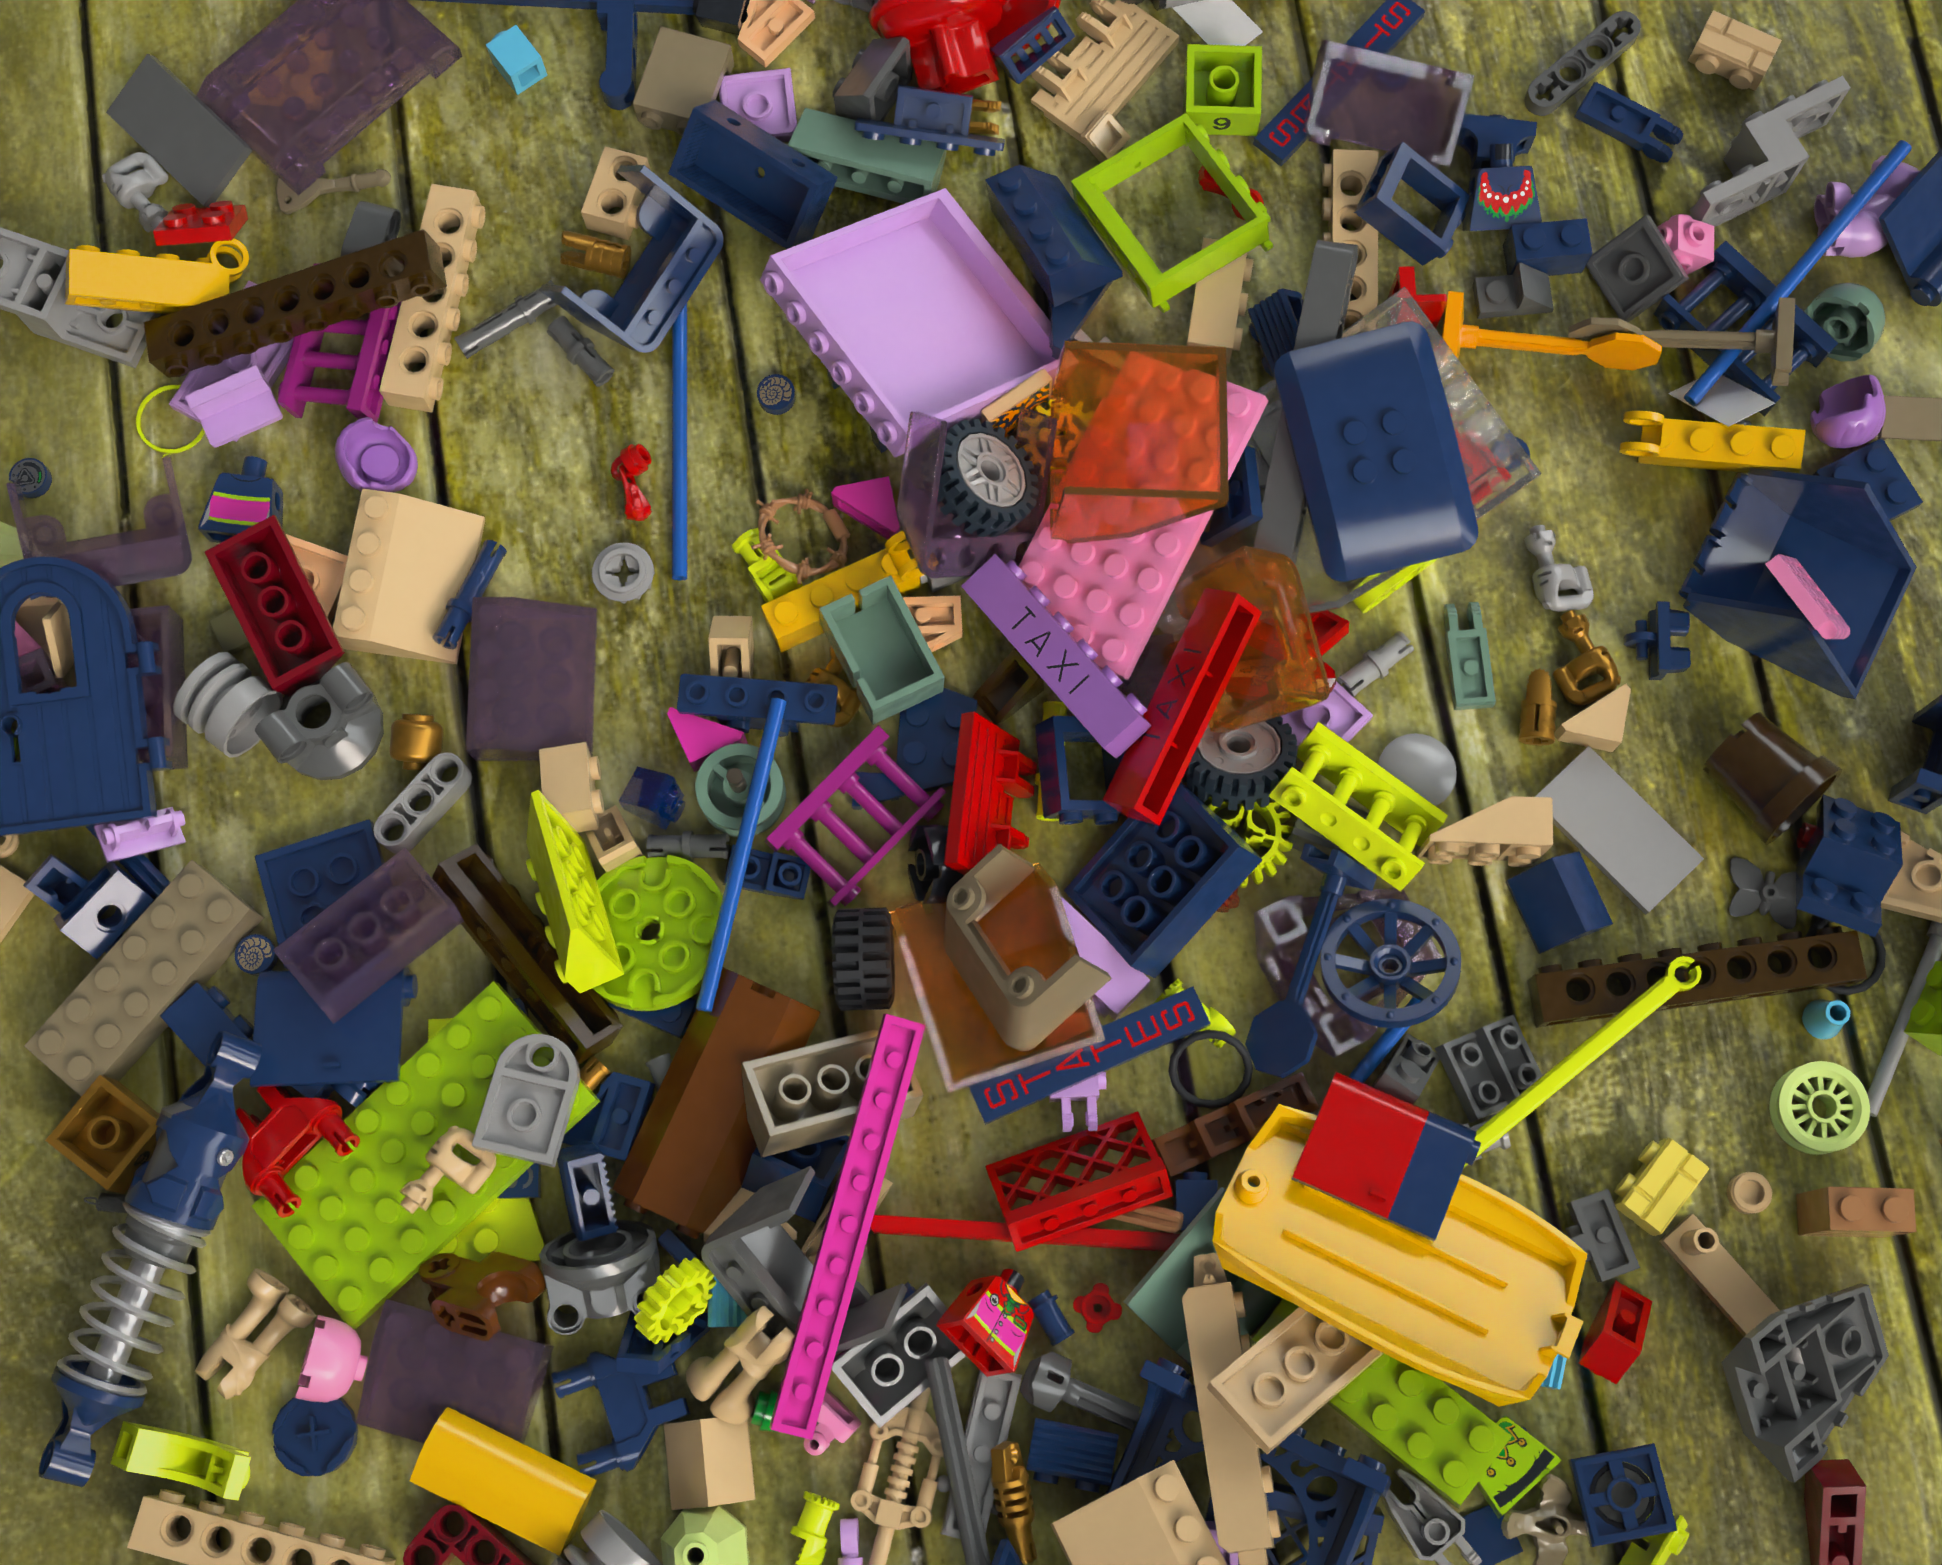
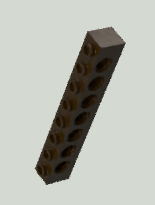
M422 229L144 322L149 363L168 378L181 377L188 374L189 371L204 366L218 365L223 360L241 354H251L259 348L274 343L288 342L298 335L311 331H321L329 325L344 320L358 319L363 314L380 308H391L399 302L417 296H428L435 290L447 287L440 247Z
M1832 926L1816 930L1817 936L1804 938L1801 931L1777 935V941L1763 943L1761 937H1752L1738 940V947L1722 948L1721 942L1697 946L1698 952L1683 954L1682 948H1671L1658 951L1657 958L1643 959L1641 953L1619 956L1617 957L1618 963L1603 965L1602 959H1590L1578 962V968L1563 970L1562 964L1537 968L1538 974L1533 975L1527 980L1536 1028L1615 1017L1650 988L1646 979L1648 971L1655 972L1662 978L1665 976L1667 966L1673 960L1682 956L1694 959L1690 966L1696 967L1700 965L1703 976L1702 984H1696L1690 990L1678 991L1654 1012L1854 985L1867 979L1857 930L1842 932L1841 926ZM1809 950H1814L1820 955L1822 959L1821 968H1816L1810 964L1807 957ZM1769 955H1773L1781 961V974H1777L1769 968L1767 964ZM1729 960L1735 961L1741 966L1743 972L1741 979H1735L1729 974L1727 970ZM1678 968L1675 970V977L1678 981L1686 982L1688 980L1687 969ZM1608 977H1615L1622 983L1623 994L1621 996H1616L1609 992L1606 986ZM1568 982L1576 983L1582 988V1001H1574L1567 995L1566 985Z

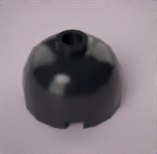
M917 825L911 833L908 851L916 852L915 865L908 864V874L914 897L917 901H923L922 904L947 902L949 891L964 876L944 864L948 826Z

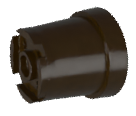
M1758 712L1741 724L1747 730L1746 732L1741 730L1734 736L1731 734L1722 742L1706 761V767L1703 770L1753 822L1751 829L1768 845L1795 824L1826 793L1840 776L1842 769L1824 755L1820 757L1815 756L1774 725L1761 712Z

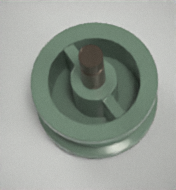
M738 743L719 748L705 759L696 777V797L705 817L717 830L734 837H738L759 747ZM774 759L755 835L766 831L779 819L786 803L785 782Z

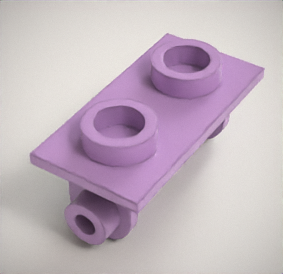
M173 807L157 810V817L94 826L107 863L186 842L180 826L185 825L184 815L181 810L174 811Z

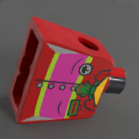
M1004 1269L1000 1276L992 1275L969 1282L936 1324L987 1377L1015 1372L1034 1317L1032 1308L1018 1295L1025 1280L1020 1273L1012 1269Z

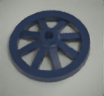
M1377 899L1356 905L1343 913L1331 925L1321 948V976L1332 1000L1351 1017L1377 1027H1408L1432 1018L1452 999L1460 979L1461 952L1452 930L1431 910L1406 900ZM1385 918L1384 945L1377 947L1359 925L1370 920ZM1397 918L1413 922L1422 927L1404 948L1397 945ZM1347 934L1350 935L1370 961L1336 954L1339 945ZM1434 937L1439 943L1444 957L1411 962L1415 955ZM1336 968L1369 975V977L1347 989L1340 980ZM1391 969V970H1394L1395 972H1394V973H1387V972H1385V970ZM1445 972L1442 982L1434 992L1410 978ZM1377 988L1383 989L1384 1008L1370 1005L1360 1000V998ZM1401 988L1421 1002L1404 1008H1396V990Z

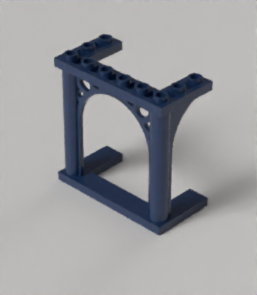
M1162 1357L1159 1358L1157 1364L1146 1359L1139 1374L1140 1377L1148 1382L1144 1406L1105 1495L1172 1460L1177 1463L1190 1455L1204 1451L1203 1440L1201 1442H1193L1184 1432L1183 1419L1185 1415L1191 1411L1199 1413L1195 1386L1189 1382L1191 1375L1179 1365ZM1298 1427L1278 1445V1447L1287 1450V1452L1275 1456L1277 1452V1447H1275L1268 1454H1260L1261 1460L1275 1468L1288 1481L1301 1502L1309 1531V1549L1306 1565H1351L1380 1496L1385 1498L1391 1485L1390 1476L1385 1475L1387 1469L1381 1462L1364 1454H1360L1358 1461L1350 1457L1346 1459L1344 1458L1346 1449L1325 1439L1322 1440L1320 1446L1304 1439L1307 1431ZM1171 1429L1174 1430L1177 1440L1182 1444L1176 1452L1166 1450L1167 1445L1173 1441V1439L1168 1438ZM1161 1457L1163 1461L1155 1467L1158 1458ZM1296 1460H1300L1298 1465L1301 1467H1309L1312 1464L1319 1466L1310 1470L1304 1477H1299L1291 1471V1464ZM1322 1476L1333 1478L1337 1482V1491L1330 1499L1314 1501L1308 1497L1307 1487L1312 1480ZM1336 1508L1333 1518L1327 1515L1328 1522L1325 1528L1317 1523L1315 1519L1317 1511L1324 1512ZM1318 1537H1324L1321 1547L1319 1548Z

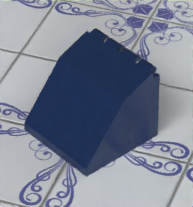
M1753 467L1750 468L1748 475L1736 473L1725 496V499L1732 506L1730 508L1726 502L1721 504L1709 529V532L1714 536L1706 535L1694 559L1693 565L1700 572L1698 573L1695 568H1690L1678 592L1686 600L1683 607L1727 642L1841 697L1856 699L1917 566L1867 482ZM1778 554L1796 558L1850 628V635L1845 639H1824L1791 599L1765 563Z

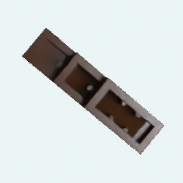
M1302 1071L1154 1138L1152 1143L1158 1156L1164 1162L1168 1177L1171 1178L1252 1141L1278 1104L1308 1113L1320 1109Z

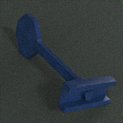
M1310 844L1304 845L1300 859L1324 874L1318 890L1321 894L1285 1000L1276 1002L1253 1018L1245 1042L1255 1069L1280 1078L1287 1077L1309 1063L1318 1033L1308 1010L1303 1007V1002L1337 900L1342 898L1345 886L1373 891L1377 879L1375 874L1341 851L1332 849L1330 856Z

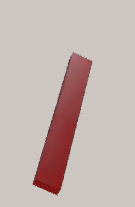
M874 1215L871 1223V1230L874 1234L1012 1242L1006 1223ZM1083 1228L1041 1244L1166 1252L1181 1234Z

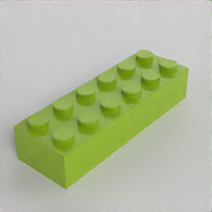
M1283 1299L1253 1337V1345L1299 1308V1306ZM1386 1354L1380 1356L1326 1403L1456 1508L1462 1505L1512 1437V1435L1440 1379L1410 1367Z

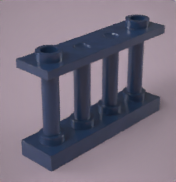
M1724 241L1714 251V261L1705 265L1710 274L1679 303L1667 294L1658 305L1654 315L1665 330L1726 331L1748 310L1755 312L1776 286L1727 241ZM1720 284L1726 285L1738 296V299L1705 328L1690 312ZM1796 304L1793 339L1794 351L1792 371L1789 375L1804 361L1810 362L1817 368L1838 345L1836 340ZM1775 313L1766 322V325L1762 328L1763 330H1772ZM1690 348L1709 366L1723 351V349ZM1743 350L1723 373V376L1776 404L1781 397L1774 391L1778 386H1772L1771 372L1763 380L1745 365L1757 353H1754V350ZM1775 404L1759 412L1765 417Z

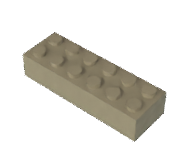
M191 859L24 1047L80 1096L86 1092L100 1074L120 1081L168 1027L160 1015L195 983L198 982L205 985L232 955L238 943L248 936L264 917L206 868Z

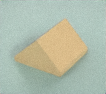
M717 1417L664 1424L671 1510L712 1507L756 1499L748 1420L740 1425L730 1424Z

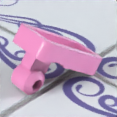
M827 1388L817 1420L819 1424L815 1428L813 1439H804V1448L811 1455H820L829 1447L830 1442L834 1438L844 1443L861 1425V1421Z

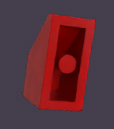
M1615 1280L1585 1336L1579 1364L1588 1368L1592 1373L1617 1384L1642 1351L1653 1301Z

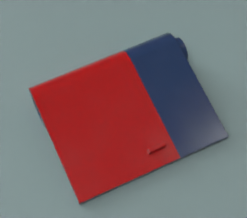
M1335 1072L1291 1179L1435 1241L1465 1163L1473 1165L1481 1142L1474 1140L1476 1131Z

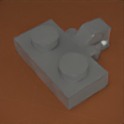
M1609 1189L1566 1203L1574 1225L1566 1228L1569 1238L1588 1254L1586 1262L1589 1261L1597 1283L1640 1268Z

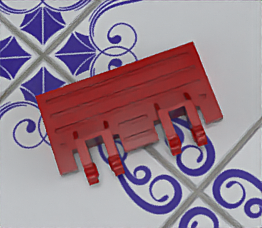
M975 711L961 714L944 860L945 865L963 875L967 874L998 844L1008 850L1010 848L1025 849L1029 847V837L1011 826L1014 801L1012 796L1020 799L1034 797L1035 786L1030 785L1029 782L1018 775L1031 776L1036 774L1037 763L1019 752V739Z

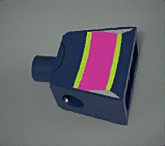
M246 456L241 475L221 473L218 475L198 526V530L210 542L221 543L272 515L277 516L283 527V492L273 479L265 478L268 464L266 460L254 456Z

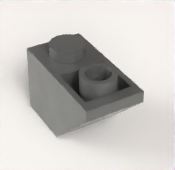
M1407 1033L1371 1087L1414 1104L1422 1093L1440 1058L1427 1043L1417 1040Z

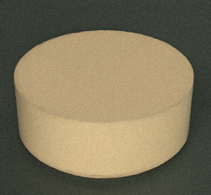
M1745 1172L1731 1179L1727 1187V1198L1731 1206L1738 1212L1754 1214L1765 1210L1769 1206L1772 1199V1189L1767 1179L1761 1174Z

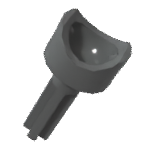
M1052 1351L1030 1361L1020 1386V1392L1029 1404L1051 1412L1062 1399L1064 1402L1130 1431L1133 1430L1135 1422H1138L1140 1407L1075 1378H1070L1071 1359Z

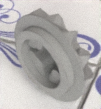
M624 542L605 548L597 556L592 568V577L597 590L608 600L619 601L623 604L633 599L640 600L642 594L647 589H651V583L655 574L653 562L648 553L638 545ZM623 560H625L629 571L635 572L634 575L627 577L625 586H622L618 576H612L614 573L621 571Z

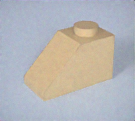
M713 616L708 637L711 676L753 679L754 641L752 616Z

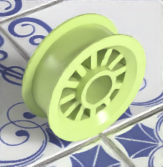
M1815 1061L1788 1071L1776 1082L1770 1096L1769 1112L1776 1132L1788 1145L1807 1154L1821 1155L1845 1149L1862 1136L1870 1117V1103L1863 1084L1851 1071L1836 1063ZM1835 1087L1840 1091L1837 1094L1833 1093ZM1814 1098L1820 1099L1825 1104L1826 1115L1824 1118H1820L1814 1113L1812 1108ZM1844 1098L1846 1104H1841L1840 1099ZM1792 1099L1799 1102V1104H1792ZM1793 1112H1798L1799 1116L1794 1118ZM1840 1112H1847L1846 1117L1840 1114ZM1805 1122L1806 1124L1802 1129L1799 1124Z

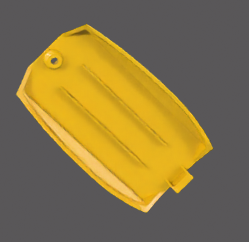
M1278 1104L1248 1145L1216 1210L1212 1242L1222 1268L1301 1307L1382 1353L1423 1373L1458 1386L1498 1407L1531 1400L1548 1376L1555 1357L1559 1354L1567 1359L1570 1358L1583 1324L1582 1320L1571 1314L1575 1306L1588 1254L1565 1234L1532 1211L1463 1174L1460 1175L1435 1241L1296 1182L1291 1178L1317 1115ZM1248 1183H1254L1257 1187H1252Z

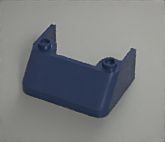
M621 165L617 172L645 194L637 208L636 219L640 228L652 237L651 241L613 298L604 291L596 289L587 290L580 296H577L566 286L543 284L539 291L589 328L633 351L648 353L660 345L721 251L723 234L717 224L645 165Z

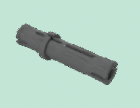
M550 280V281H548V283H546V284H549V285H554V283L552 282V280ZM540 288L524 297L519 295L514 298L515 302L507 308L497 312L454 339L468 359L526 323L533 324L536 322V317L558 304L539 291Z

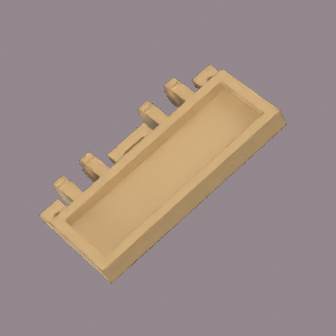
M1092 0L1089 4L1094 13L1108 22L1110 26L1107 27L1086 12H1082L1075 20L1078 24L1077 26L1083 32L1085 31L1100 44L1085 36L1068 57L1059 51L1050 57L1047 62L1065 76L1063 80L1044 68V66H1040L1031 73L1032 78L1038 84H1041L1042 87L1055 95L1053 97L1040 88L1032 97L1031 103L1042 110L1046 118L1081 143L1083 142L1079 139L1080 135L1101 111L1108 110L1115 118L1179 43L1178 34L1135 4H1127L1121 0H1117L1114 4L1107 0Z

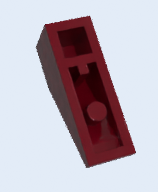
M1849 1459L1820 1460L1805 1473L1804 1502L1811 1565H1862L1867 1486Z

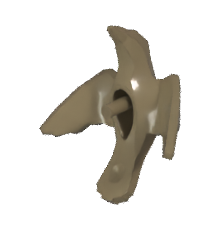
M1549 1474L1541 1479V1484L1539 1485L1541 1489L1540 1497L1535 1507L1524 1511L1509 1510L1505 1513L1501 1523L1503 1536L1507 1539H1512L1522 1534H1528L1533 1537L1536 1547V1558L1533 1565H1562L1568 1554L1565 1538L1569 1535L1587 1536L1583 1516L1571 1513L1568 1510V1504L1572 1499V1491L1569 1486L1559 1477Z

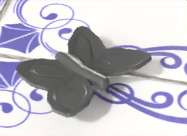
M1738 857L1732 858L1730 860V874L1733 883L1739 890L1731 900L1728 909L1730 915L1735 917L1750 915L1759 908L1762 916L1769 912L1773 920L1785 929L1795 927L1797 919L1795 904L1796 871L1782 874L1775 883V873L1767 871L1764 881L1760 869L1751 862Z

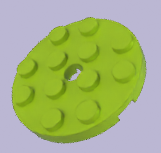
M644 855L635 857L603 874L597 880V884L624 975L592 989L608 1002L634 1011H655L669 1008L695 995L701 989L723 898V893L714 880L693 862L673 855L646 858ZM653 923L660 924L659 938L657 940L646 941L642 939V933L646 926Z

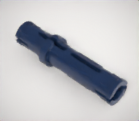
M493 540L484 541L456 597L448 601L446 605L447 613L432 637L436 643L440 644L449 632L450 634L443 645L447 649L453 650L456 648L457 642L467 623L474 621L477 615L475 609L503 557L507 554V550L500 544L491 557L490 554L497 543Z

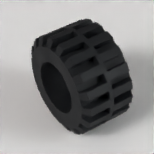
M887 907L838 909L833 918V983L835 1000L841 1011L890 1009L894 1002V937L892 917Z

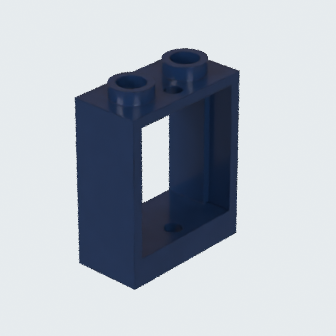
M1402 141L1380 157L1354 213L1423 266L1436 257L1439 259L1444 257L1449 252L1454 243V240L1451 238L1455 229L1463 222L1466 216L1464 209L1471 195ZM1401 179L1442 211L1433 231L1391 200Z
M1051 716L1035 725L1043 817L1059 819V824L1062 825L1078 824L1083 822V819H1094L1096 825L1117 823L1118 817L1124 814L1103 800H1070L1064 742L1098 743L1097 740L1075 716ZM1102 747L1106 791L1126 751L1116 759Z

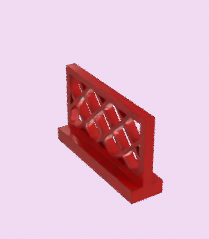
M1138 1111L1098 1125L1097 1131H1088L1087 1129L985 1166L1016 1252L1173 1196L1164 1162L1158 1156ZM1136 1128L1137 1133L1131 1143L1116 1139L1119 1133ZM1088 1144L1098 1146L1092 1157L1077 1153L1082 1146ZM1109 1149L1124 1153L1118 1164L1102 1160ZM1134 1156L1150 1160L1131 1168L1128 1167ZM1051 1157L1060 1159L1053 1171L1039 1167L1043 1160ZM1070 1163L1085 1166L1079 1178L1064 1174ZM1095 1170L1111 1174L1092 1182L1089 1181ZM1012 1171L1022 1173L1014 1185L999 1181L998 1176ZM1032 1176L1047 1180L1040 1192L1025 1188ZM1056 1184L1072 1188L1053 1196L1050 1195ZM1018 1197L1032 1201L1028 1205L1010 1211Z

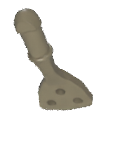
M283 169L279 172L276 189L279 207L285 214H291L307 207L321 194L340 191L360 192L362 189L377 186L384 187L390 183L391 175L387 170L376 169L374 172L359 175L351 174V176L339 179H323L304 170Z

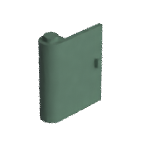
M1223 1187L1216 1192L1123 1301L1191 1368L1182 1296L1188 1288L1194 1287V1256L1216 1253L1212 1237L1215 1213L1226 1191ZM1224 1269L1228 1282H1231L1234 1286V1291H1242L1246 1317L1239 1318L1241 1335L1249 1334L1251 1336L1282 1298Z

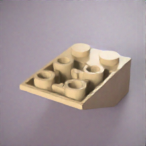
M1508 797L1429 835L1418 849L1417 857L1428 858V863L1449 864L1452 863V859H1468V864L1474 866L1491 865L1492 860L1508 861V866L1511 867L1532 866V862H1536L1553 846L1552 798Z

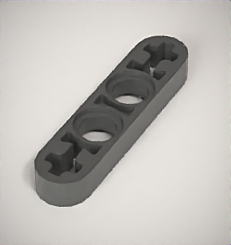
M1627 11L1616 12L1534 79L1529 85L1524 99L1528 111L1538 116H1546L1554 112L1635 43L1640 32L1641 25L1637 16ZM1626 27L1629 30L1628 33L1622 32L1619 34L1614 42H1612L1611 38L1616 28L1623 29ZM1594 45L1599 46L1604 50L1605 57L1598 60L1592 59L1587 54L1586 48ZM1567 67L1573 68L1577 71L1579 79L1572 82L1566 81L1561 77L1559 71ZM1551 85L1554 86L1548 100L1546 98L1541 100L1536 98L1537 93L1543 95L1550 89Z

